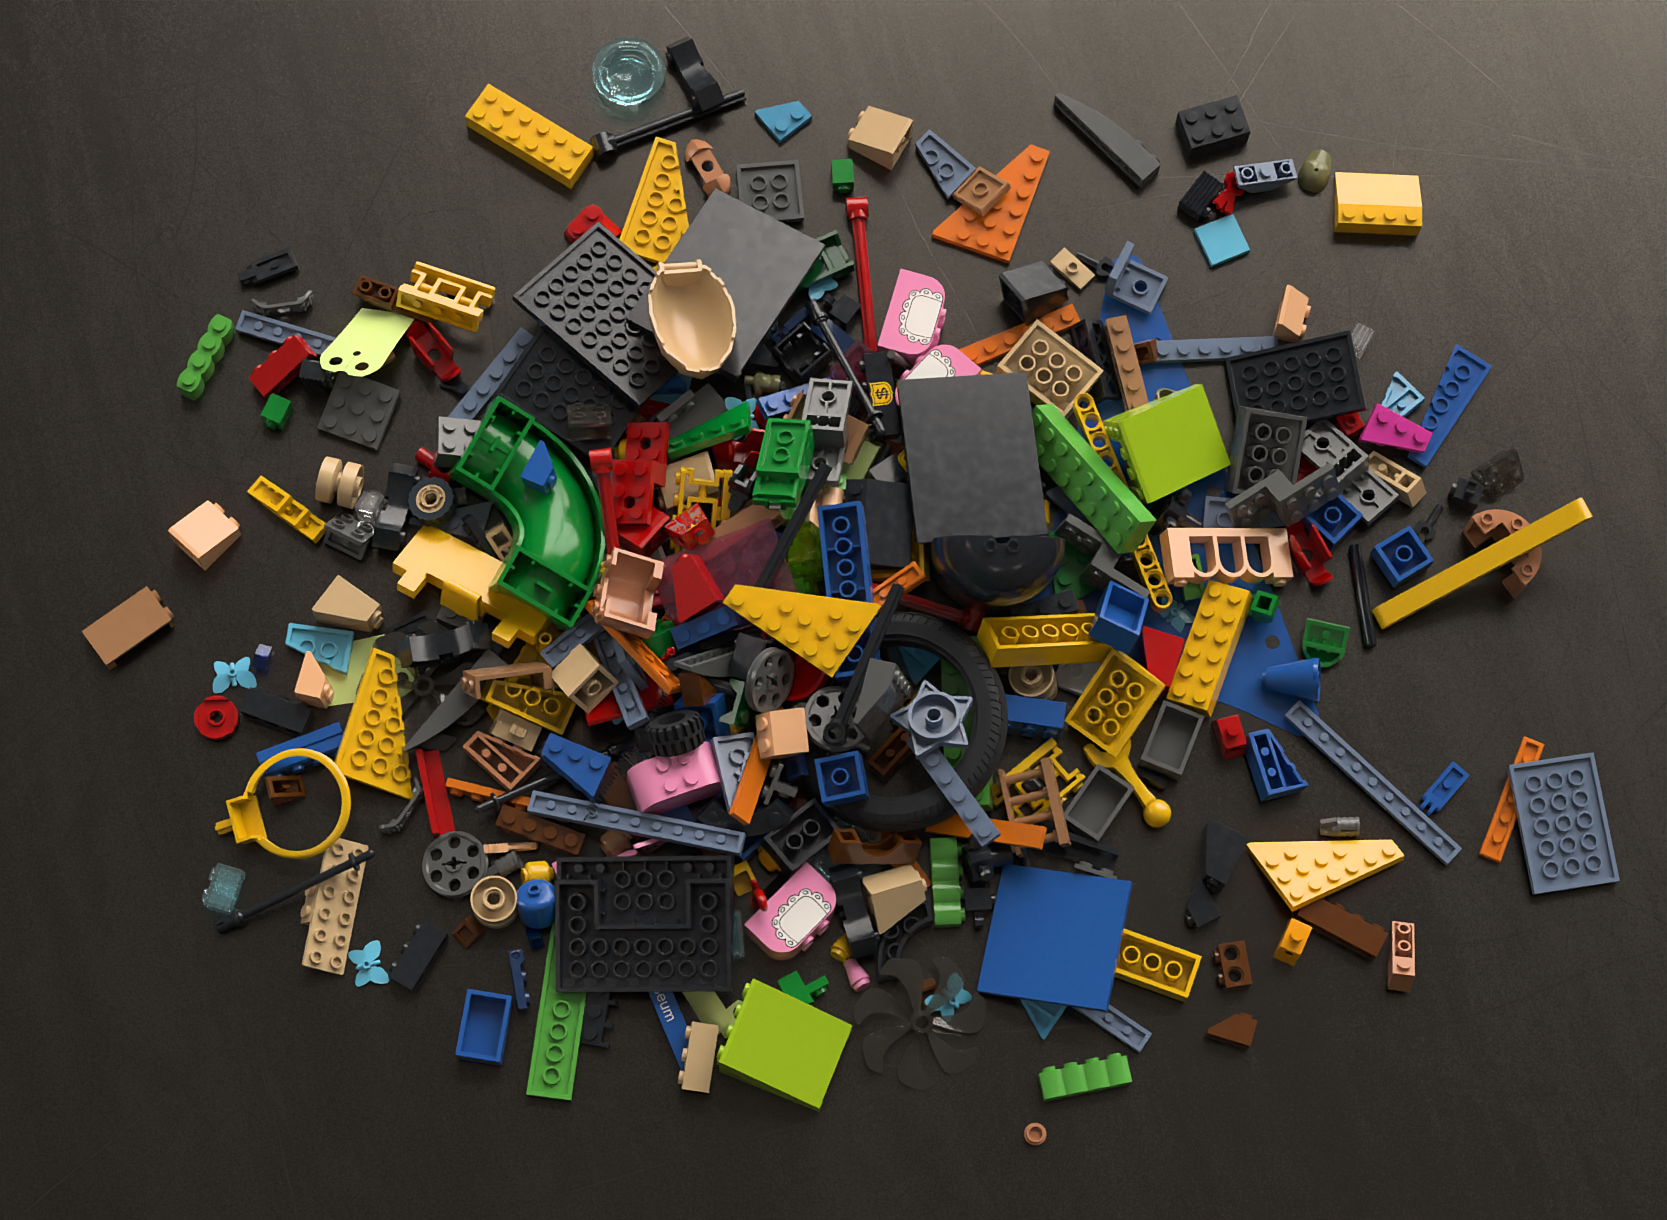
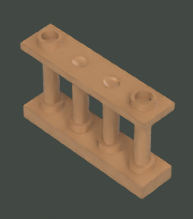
M1049 757L1040 759L1041 766H1038V769L1006 776V772L1003 769H998L999 776H996L998 789H1002L1009 821L1024 824H1034L1046 820L1054 821L1056 829L1052 833L1045 834L1044 843L1055 841V843L1059 842L1061 847L1071 846L1052 760ZM1041 777V779L1045 778L1046 787H1043V790L1011 797L1008 785ZM1044 798L1050 801L1051 808L1046 812L1017 819L1015 817L1013 808L1015 805ZM1010 845L1013 853H1016L1020 858L1024 857L1023 848L1027 847Z

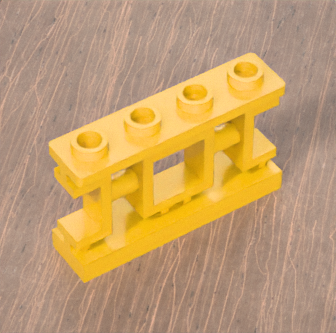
M416 262L414 269L411 271L410 281L416 284L411 286L404 283L400 286L396 306L476 333L479 323L482 321L484 311L479 309L478 306L480 304L490 307L493 304L495 287L421 262ZM441 291L456 297L452 300L438 295V293Z
M680 466V472H676L675 485H679L678 493H674L673 506H677V513L672 515V520L689 509L692 502L712 503L710 524L713 529L716 528V520L720 524L722 521L730 519L728 503L732 494L728 492L730 487L728 486V481L733 471L715 469L714 480L694 479V468ZM685 475H688V484L699 485L698 496L687 495L686 504H683ZM723 478L721 504L717 506V497H707V487L719 486V479ZM670 539V549H674V554L683 549V547L676 545Z
M1051 737L1008 772L1006 776L1030 771L1041 761L1040 759L1045 758L1052 752L1053 754L1049 758L1053 762L1055 776L1058 777L1060 775L1066 783L1075 778V781L1060 792L1061 802L1064 804L1068 800L1066 797L1072 791L1075 794L1081 789L1086 777L1080 773L1078 768L1070 774L1063 769L1056 760L1062 755L1063 751L1057 747V743ZM997 782L992 785L994 808H997L1003 802L1005 803L1003 795L997 798L1002 793V789H998ZM1022 782L1015 784L1014 788L1020 795L1027 794L1021 787ZM1045 798L1036 802H1028L1033 810L1037 809L1040 805L1042 806L1034 814L1046 812L1051 808L1050 801ZM1023 804L1013 806L1016 819L1025 817L1018 809Z

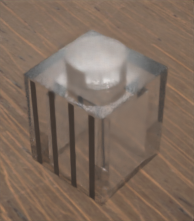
M1356 322L1351 333L1356 357L1361 359L1376 331L1359 322Z

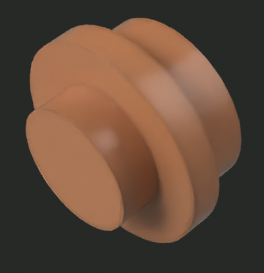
M1031 1123L1025 1128L1024 1138L1030 1145H1040L1046 1139V1130L1041 1124Z

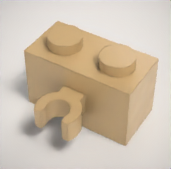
M499 709L489 733L493 734L494 738L503 741V743L505 741L513 743V747H517L525 752V750L532 751L542 727Z

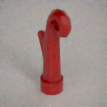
M752 880L753 895L749 900L750 907L756 912L759 909L766 912L768 909L767 898L763 890L759 888L757 881Z

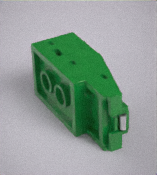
M768 418L756 466L757 478L752 494L754 505L765 506V509L786 510L787 507H797L808 477L816 442L810 420Z

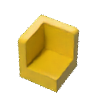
M747 861L739 863L734 867V890L737 896L740 897L752 891L751 881L756 880Z

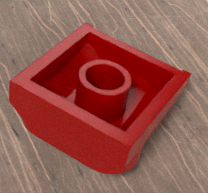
M591 204L585 207L569 224L564 232V236L574 243L597 222L601 223L617 238L621 235L622 230L603 214L599 206Z

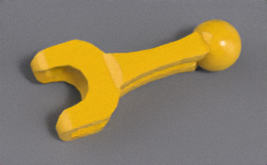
M1131 740L1128 741L1117 758L1108 752H1101L1091 743L1086 744L1083 747V751L1094 768L1097 764H1100L1134 787L1133 793L1144 809L1143 817L1148 825L1162 827L1169 822L1171 818L1169 805L1163 800L1156 799L1132 768L1128 758Z

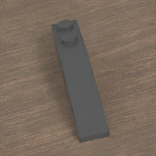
M1060 93L1055 95L1054 105L1140 188L1159 172L1161 165L1159 159L1154 154H1150L1140 140H1135L1115 122L1085 104Z
M734 643L674 661V666L706 676L733 677L729 675V663L733 658Z
M491 650L485 651L470 670L508 664ZM496 678L494 680L501 681L503 678ZM486 680L479 681L480 693L483 689ZM460 681L403 747L402 751L406 753L447 729L461 718L479 699L465 693L462 690Z

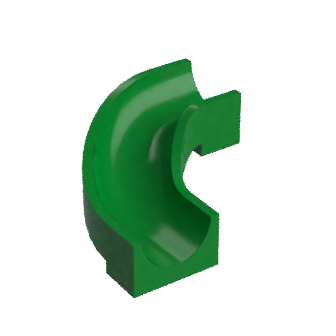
M498 395L489 403L474 436L447 476L492 502L506 516L513 532L512 545L489 584L488 589L493 592L509 595L529 605L552 621L557 630L564 632L573 627L592 594V588L601 568L600 564L603 562L605 531L601 504L585 469L563 442L548 429L534 421L535 417ZM540 440L544 441L557 475L556 485L553 489L549 490L548 494L525 486L520 477Z

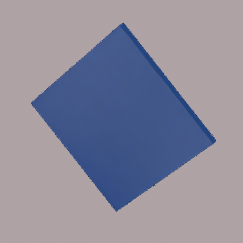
M1017 865L1003 866L977 992L1107 1012L1133 883L1126 880Z

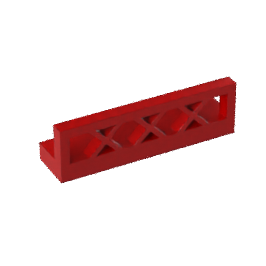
M421 748L415 751L434 839L442 834L455 831L439 750L423 752Z

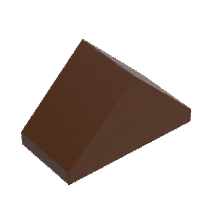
M679 674L684 706H705L716 695L717 690L702 674Z
M302 775L270 776L265 778L269 798L273 805L307 796Z

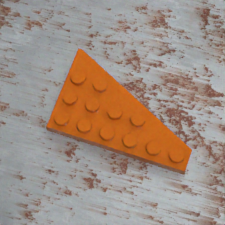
M1030 144L996 175L1010 183L1011 189L984 216L962 205L933 230L932 237L1009 264L1050 151Z

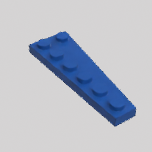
M1456 344L1421 424V427L1433 433L1423 453L1409 451L1407 458L1423 468L1427 467L1492 368L1490 364Z

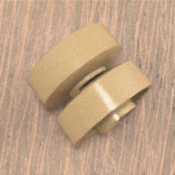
M328 456L325 457L317 478L315 499L331 504L337 495L338 506L353 509L362 491L364 466L348 462L342 471V460Z
M1052 665L1015 666L1009 669V682L1016 696L1051 701L1055 698L1059 685Z
M488 876L478 881L472 889L470 896L471 906L481 924L489 928L499 929L508 926L516 919L519 913L517 909V892L509 880L501 876Z

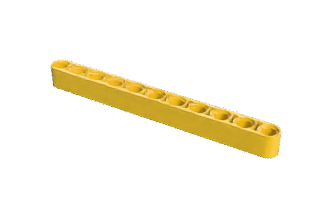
M1088 393L1078 394L1074 400L1073 412L1085 441L1102 460L1106 459L1112 463L1110 469L1129 489L1092 396ZM1084 401L1089 407L1082 409L1078 406V403ZM1093 421L1095 422L1096 427L1089 428L1086 426L1085 422ZM1100 440L1104 443V446L1098 448L1093 442ZM1146 535L1143 539V545L1139 546L1135 552H1130L1143 587L1150 591L1147 597L1152 609L1158 613H1164L1172 603V595L1149 537ZM1146 557L1150 559L1151 564L1145 566L1140 562V559ZM1148 578H1157L1159 584L1151 585L1148 582ZM1156 598H1165L1167 604L1159 605L1156 602Z
M1579 498L1372 609V613L1383 630L1586 522L1593 516L1583 498Z

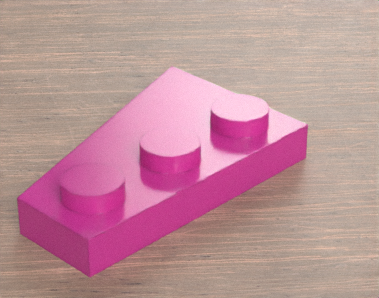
M1377 403L1374 405L1358 441L1423 453L1433 433Z

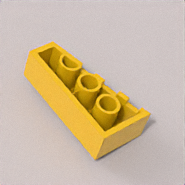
M494 679L486 680L481 691V698H478L559 735H563L576 705L564 692Z

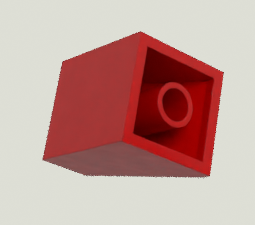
M633 497L627 502L628 509L632 508L635 504ZM652 506L651 525H617L620 546L629 552L650 558L669 537L664 526L671 522L670 517Z
M686 553L676 559L677 563L672 566L677 616L680 623H686L722 604L725 598L699 555H688Z
M1143 626L1138 639L1141 666L1166 685L1158 699L1166 698L1185 639Z

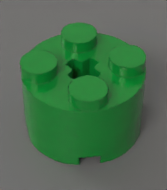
M656 618L655 631L648 639L639 637L659 658L663 657L667 649L671 647L675 648V654L679 652L670 629L674 628L672 620L661 622L659 618Z

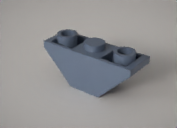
M1292 159L1233 167L1238 188L1250 193L1271 191L1297 179Z

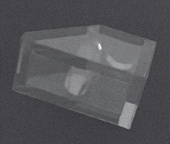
M370 490V492L363 491L355 505L359 521L376 525L380 512L383 510L386 502L383 493L376 490Z

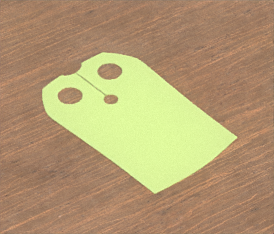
M361 308L347 327L322 353L320 357L322 369L332 372L344 371L348 375L359 377L377 371L384 364L414 319L393 312ZM356 351L361 352V354L358 356L353 355V353ZM334 357L343 359L339 365H331L329 361ZM365 362L369 365L363 371L355 369L358 363Z
M384 634L353 641L347 675L318 662L334 691V699L328 706L354 703L371 649H378L375 640L385 636ZM390 647L381 650L391 654ZM394 656L396 674L404 672L409 677L405 685L397 684L398 696L401 698L412 691L417 685V669L401 668V665H399L401 664L400 657Z

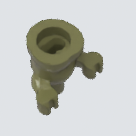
M755 370L753 377H744V384L753 386L755 392H753L752 396L758 400L763 392L770 394L778 393L780 375L764 374V371Z

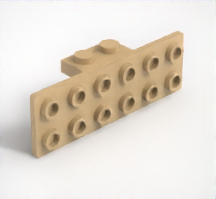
M339 838L329 849L324 851L320 873L349 860L348 854L351 852L357 856L368 851V846ZM366 861L359 864V871L351 868L305 890L306 900L305 905L301 909V924L308 925L309 930L302 966L337 975L344 974Z

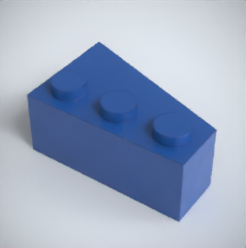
M1269 729L1248 733L1245 736L1247 743L1245 755L1261 802L1302 792L1308 786V783L1295 770L1296 767L1293 762L1290 763L1285 756L1283 748Z
M552 733L549 734L541 752L544 762L559 775L567 779L573 787L581 791L590 801H595L593 797L597 798L596 794H599L598 790H601L600 787H602V783H604L611 768V757Z

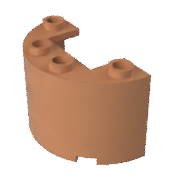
M1492 509L1472 516L1462 532L1474 548H1477L1491 537L1498 542L1530 524L1513 512ZM1541 546L1511 561L1514 564V567L1511 568L1514 573L1505 578L1502 584L1514 599L1524 591L1537 573L1542 558Z
M614 547L611 554L605 556L603 562L605 569L601 582L594 589L593 596L596 597V601L592 605L591 614H594L595 623L645 639L650 638L655 631L657 614L652 612L654 591L662 580L664 562Z

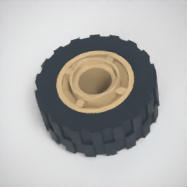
M427 477L422 481L420 480L412 487V491L408 495L411 513L419 523L425 524L428 527L444 525L456 514V509L458 508V497L455 491L442 478ZM437 499L434 504L429 505L432 500Z

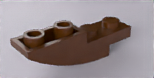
M360 275L352 292L356 297L383 311L404 315L425 325H428L429 322L432 325L436 320L434 318L396 306L399 288Z

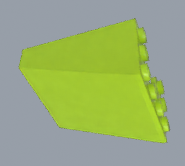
M1202 384L1192 385L1103 420L1110 440L1121 443L1120 453L1122 458L1127 460L1129 465L1127 472L1131 479L1126 482L1129 490L1141 503L1149 504L1231 465Z
M752 979L751 984L746 983L743 990V1004L738 1003L733 1016L737 1017L734 1026L730 1024L725 1034V1037L728 1038L725 1046H720L716 1056L719 1072L819 1112L853 1025L767 984Z

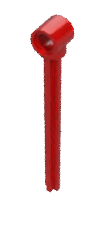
M867 196L846 198L847 219L853 225L865 353L877 352V339L865 221L869 217Z
M611 448L589 450L591 470L593 474H597L607 553L610 555L614 547L620 549L610 479V472H613L614 469Z
M872 583L873 589L879 586L878 584ZM911 594L901 597L898 603L905 607L957 622L961 629L978 634L983 618H986L987 613L968 607L959 610Z

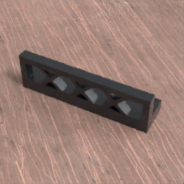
M1085 318L1070 326L1075 348L1102 370H1104V365L1108 372L1107 374L1103 371L1088 392L1092 396L1095 405L1105 400L1118 401L1122 399L1102 320ZM1093 326H1096L1097 334L1094 332ZM1098 346L1102 349L1103 355L1100 353ZM1108 385L1112 388L1113 394L1110 393Z
M1040 823L1035 824L1047 828L1046 834L1052 833L1056 829ZM1069 833L1071 846L1061 847L1059 842L1055 843L1053 841L1044 843L1042 850L1029 848L1077 864L1080 861L1092 864V869L1099 871L1101 868L1113 871L1120 852L1118 848Z

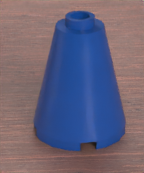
M1319 658L1268 667L1266 672H1262V685H1266L1267 690L1312 701L1320 700L1321 665Z

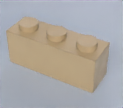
M691 1022V1026H686L685 1039H688V1046L683 1048L681 1061L685 1062L684 1071L680 1070L678 1076V1084H682L681 1089L709 1093L719 1025Z

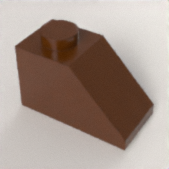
M1246 1013L1235 1014L1209 1028L1206 1031L1205 1037L1248 1050L1252 1043L1257 1020H1254L1252 1015Z

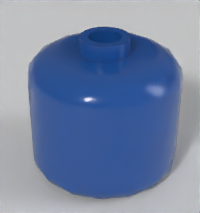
M534 879L527 881L517 890V909L520 920L526 926L533 929H542L555 923V887L546 880Z

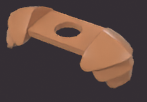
M691 140L687 145L684 155L687 162L692 160L704 180L703 190L709 197L715 188L729 194L731 189L730 177L728 174L723 173L710 151L713 149L711 145L702 140ZM706 161L714 165L713 170L710 172L704 171L701 167Z

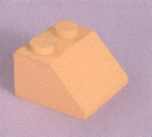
M1291 285L1286 286L1281 298L1273 336H1277L1279 340L1294 343L1298 342L1300 337H1304L1306 325H1303L1304 318H1308L1311 306L1307 305L1309 298Z
M306 651L294 693L303 703L327 709L328 704H331L334 699L333 688L312 653Z
M804 708L769 711L755 715L760 759H783L809 752Z

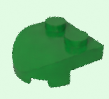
M1307 618L1302 637L1304 655L1307 659L1319 658L1321 667H1330L1337 663L1345 654L1350 627Z

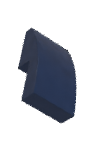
M828 319L827 324L841 350L845 353L855 341L839 326ZM811 323L809 327L812 329L814 337L821 344L825 343L831 349L821 329Z

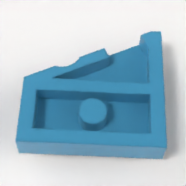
M799 101L755 111V116L779 143H782L812 119V115Z
M1396 371L1381 405L1405 418L1424 403L1425 398Z

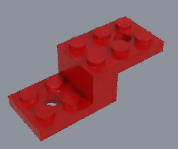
M667 422L627 423L625 460H613L614 469L611 477L617 525H651L654 487H665L670 430V424ZM647 439H650L651 446L647 450H644V442ZM633 497L635 504L632 508L628 509L627 502Z

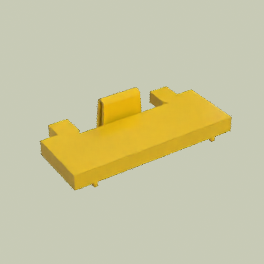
M424 524L393 562V572L402 576L397 583L398 591L414 599L426 582H429L442 589L440 604L456 614L464 616L471 621H478V616L482 617L485 613L498 618L501 622L492 632V640L508 649L517 637L534 645L539 636L552 622L529 605L509 595L493 592L488 589L502 562L436 527H428Z

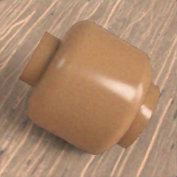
M609 830L601 836V844L599 846L607 856H617L632 849L630 842L632 836L627 833Z

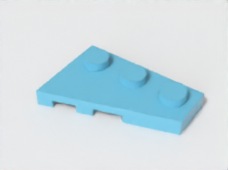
M289 623L285 644L287 647L304 655L306 651H309L316 661L347 675L354 632Z

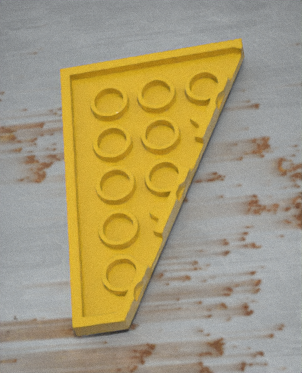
M737 584L734 585L723 601L724 605L831 678L834 677L837 670L881 609V606L875 603Z

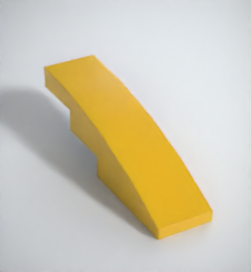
M260 476L247 491L275 515L314 543H317L327 532L324 529V521L313 515L309 509L295 501L291 495L263 476Z

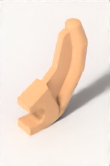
M536 842L484 845V852L501 853L513 850L516 852L536 850L538 844Z

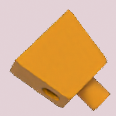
M1293 918L1289 919L1273 958L1294 966L1303 951L1312 927Z

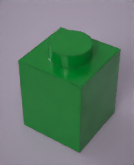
M852 159L831 160L833 191L847 193L850 190H854Z
M272 393L261 413L264 425L274 430L276 428L283 430L294 409L292 402Z

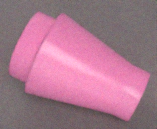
M850 958L843 963L852 989L860 992L871 985V977L859 965L856 959Z

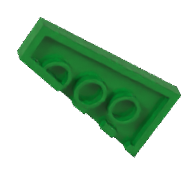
M746 401L670 439L668 455L671 460L751 433V409L749 403Z

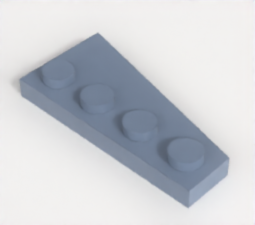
M1205 496L1202 528H1233L1225 503L1233 498ZM1273 512L1250 528L1284 527L1285 524Z

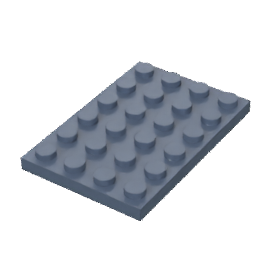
M1594 752L1508 765L1507 770L1532 895L1619 882L1620 879Z

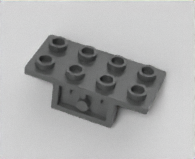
M707 383L695 394L689 389L656 417L658 422L670 424V440L728 411L722 397ZM647 439L646 442L651 446V440ZM668 455L667 465L679 461L684 456L671 460L670 456Z

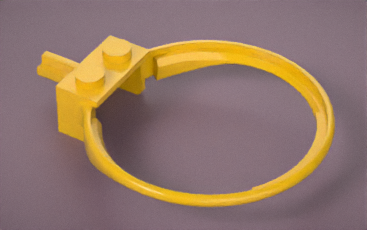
M303 748L283 751L258 767L251 776L243 796L226 801L230 818L217 822L215 830L218 831V835L234 831L236 843L249 844L257 842L267 851L281 857L290 859L314 857L329 849L345 830L351 810V795L347 780L336 763L320 752ZM293 756L309 757L325 765L336 778L342 798L341 814L333 832L321 844L303 851L285 850L267 839L257 796H253L263 774L276 762Z

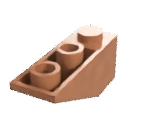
M1392 921L1388 961V989L1410 992L1415 977L1414 924Z

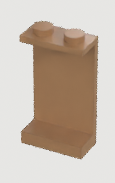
M799 392L798 395L795 394L790 402L792 408L788 415H784L783 419L802 420L806 394ZM848 415V441L844 462L853 465L871 425Z
M146 586L82 631L109 670L117 666L114 662L116 659L167 624L171 628L175 626L171 620L174 615L167 606L163 609L159 603L162 599L155 590L151 592Z
M540 661L463 671V677H461V687L465 693L478 699L481 698L479 682L481 680L531 674L532 684L543 689L553 688L551 666Z

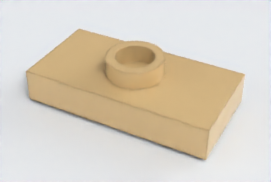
M1065 247L1050 261V265L1079 291L1095 277V274Z

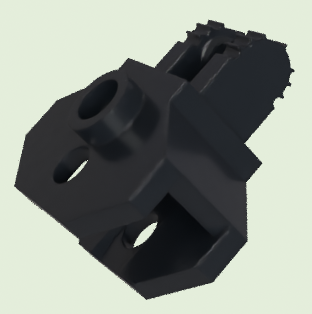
M746 463L739 464L728 481V486H730L728 492L732 494L728 503V509L731 512L739 511L744 508L743 506H745L746 501L753 499L752 494L757 474L755 471L750 479L745 478L748 471V464Z

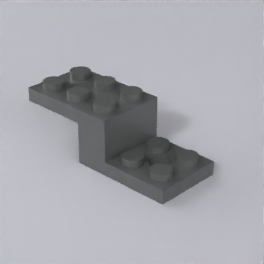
M810 378L802 420L811 421L816 442L805 484H810L818 469L816 465L822 462L833 468L824 486L839 487L848 441L847 416L853 390V381ZM826 397H833L830 401L823 400Z
M1327 419L1317 421L1305 431L1301 455L1317 469L1328 463L1334 467L1341 495L1363 514L1361 520L1368 526L1399 499V494L1369 469V456ZM1321 441H1325L1329 444V446L1326 448H1320L1317 446V444ZM1371 493L1374 495V499L1365 500L1363 495Z
M1328 463L1294 485L1278 470L1225 503L1233 528H1250L1273 512L1289 527L1299 522L1311 512L1318 510L1319 507L1330 500H1334L1341 494L1335 469Z
M1071 514L1059 524L1054 534L1059 538L1066 539V543L1077 547L1079 552L1090 555L1079 575L1087 585L1095 586L1103 593L1108 583L1112 581L1147 598L1150 593L1149 590L1113 569L1121 554L1114 550L1099 531Z

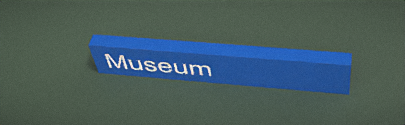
M648 992L680 1070L684 1071L685 1062L681 1061L683 1048L688 1046V1039H685L687 1025L673 992Z

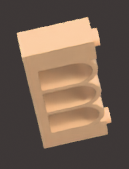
M1167 528L1159 535L1165 580L1167 584H1174L1175 587L1186 586L1188 582L1194 584L1205 583L1211 577L1217 582L1224 584L1232 583L1239 577L1250 584H1257L1265 579V584L1281 587L1294 577L1286 528ZM1190 543H1204L1208 567L1207 573L1200 572L1194 567ZM1218 544H1232L1235 573L1228 572L1222 567ZM1245 544L1260 545L1263 573L1256 572L1249 566Z

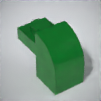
M1257 590L1256 594L1251 593L1253 601L1247 616L1254 618L1257 622L1271 623L1280 603L1279 597Z
M796 970L778 980L777 986L781 992L813 1006L814 1001L811 996L818 997L827 992L826 988L829 987V982L824 975L805 986Z

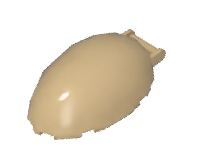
M701 259L696 260V262L671 264L658 262V272L653 279L648 294L649 319L652 331L662 355L680 374L702 380L719 371L731 354L736 334L735 306L725 288L724 282L720 277L717 278L711 272V268L702 265Z

